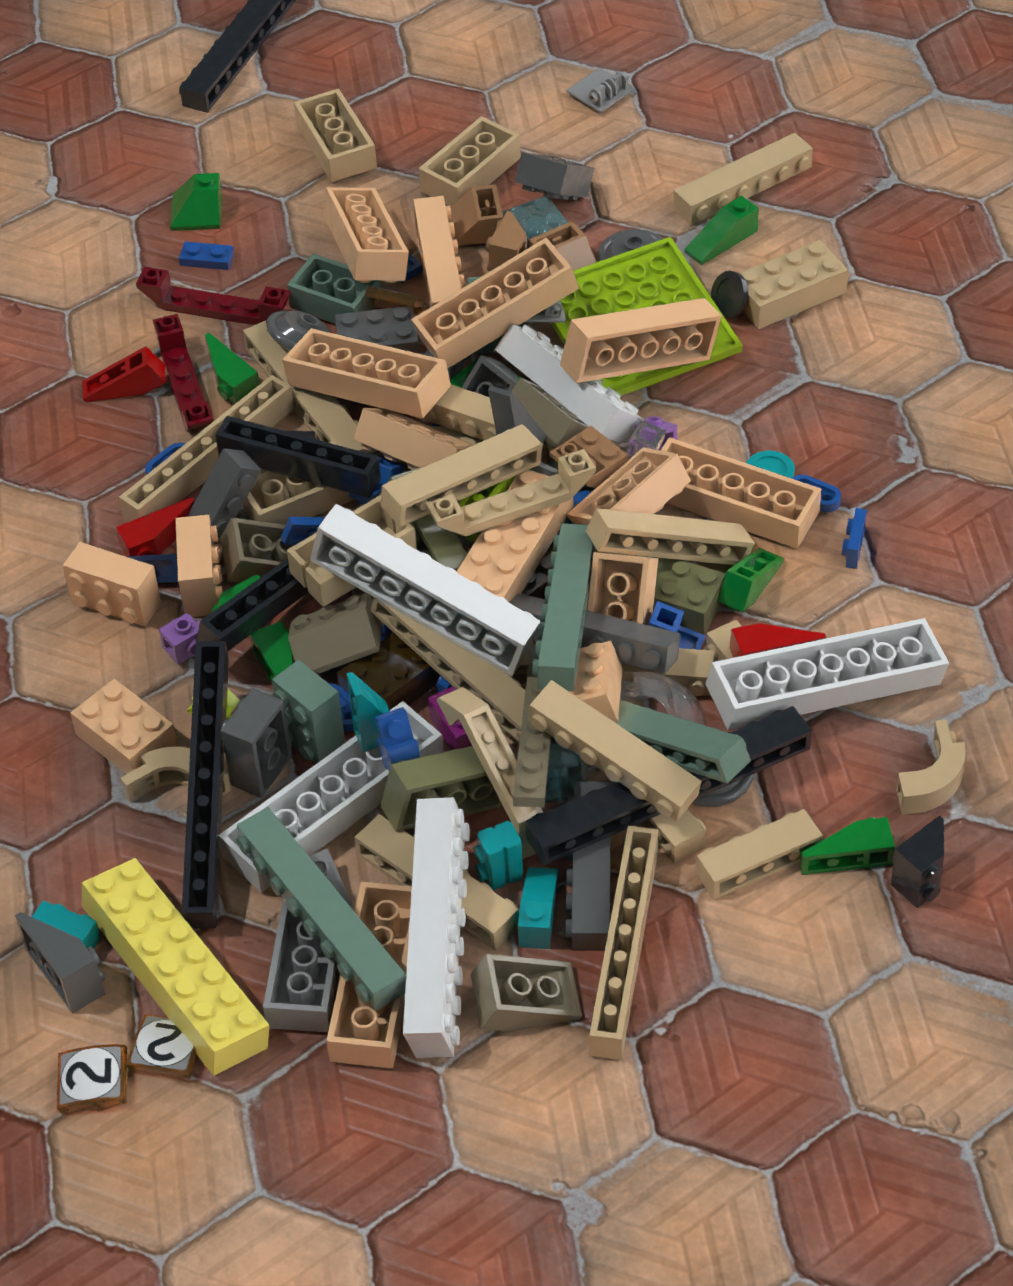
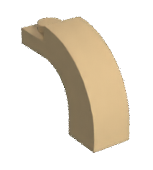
M936 720L934 724L933 743L938 760L932 766L923 770L898 773L896 792L902 815L922 813L937 808L954 795L961 783L966 755L965 742L956 743L955 732L949 730L947 720Z
M165 747L147 752L140 756L141 767L129 771L120 778L124 796L130 803L163 785L180 784L188 787L190 748ZM225 769L223 774V795L231 791L228 773Z

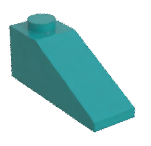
M353 672L346 673L353 728L361 750L365 752L378 748L376 739L380 738L374 717L390 712L387 703Z
M528 867L518 920L519 947L550 949L559 869Z

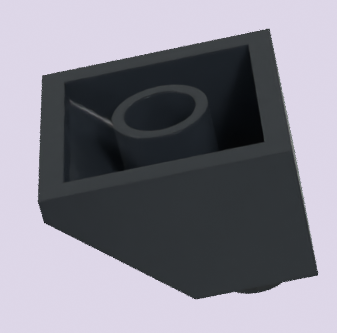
M941 816L935 818L895 848L891 886L916 908L926 901L931 902L941 890L940 882L944 861V819Z

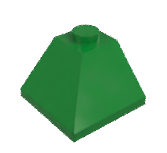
M219 173L194 174L173 193L171 231L220 229L223 194Z

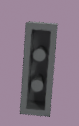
M223 448L188 517L210 515L211 526H217L218 537H221L231 518H236L261 469L244 451Z

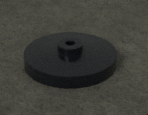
M725 271L721 273L714 281L711 289V298L724 318L738 316L747 302V282L739 272Z

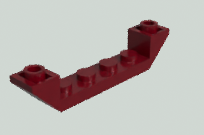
M144 267L136 282V288L165 311L249 325H257L266 321L271 313L283 311L291 295L290 290L266 286L260 300L171 286L169 270Z
M178 314L153 319L161 357L165 364L167 376L185 430L211 424L214 419L208 401L205 402L186 347L184 330Z

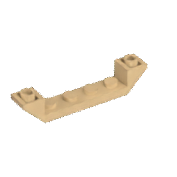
M585 449L559 457V473L462 507L459 506L453 494L427 502L426 507L438 527L468 536L571 500L596 472V467Z
M464 687L438 697L436 700L449 726L461 722L510 821L521 839L522 860L536 854L526 838V820L531 819L538 813H543L541 807L513 806L517 760L489 705Z

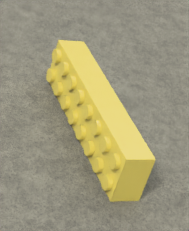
M136 858L82 882L83 909L96 921L97 927L169 1020L193 1044L192 1049L213 1076L268 1049V1022Z

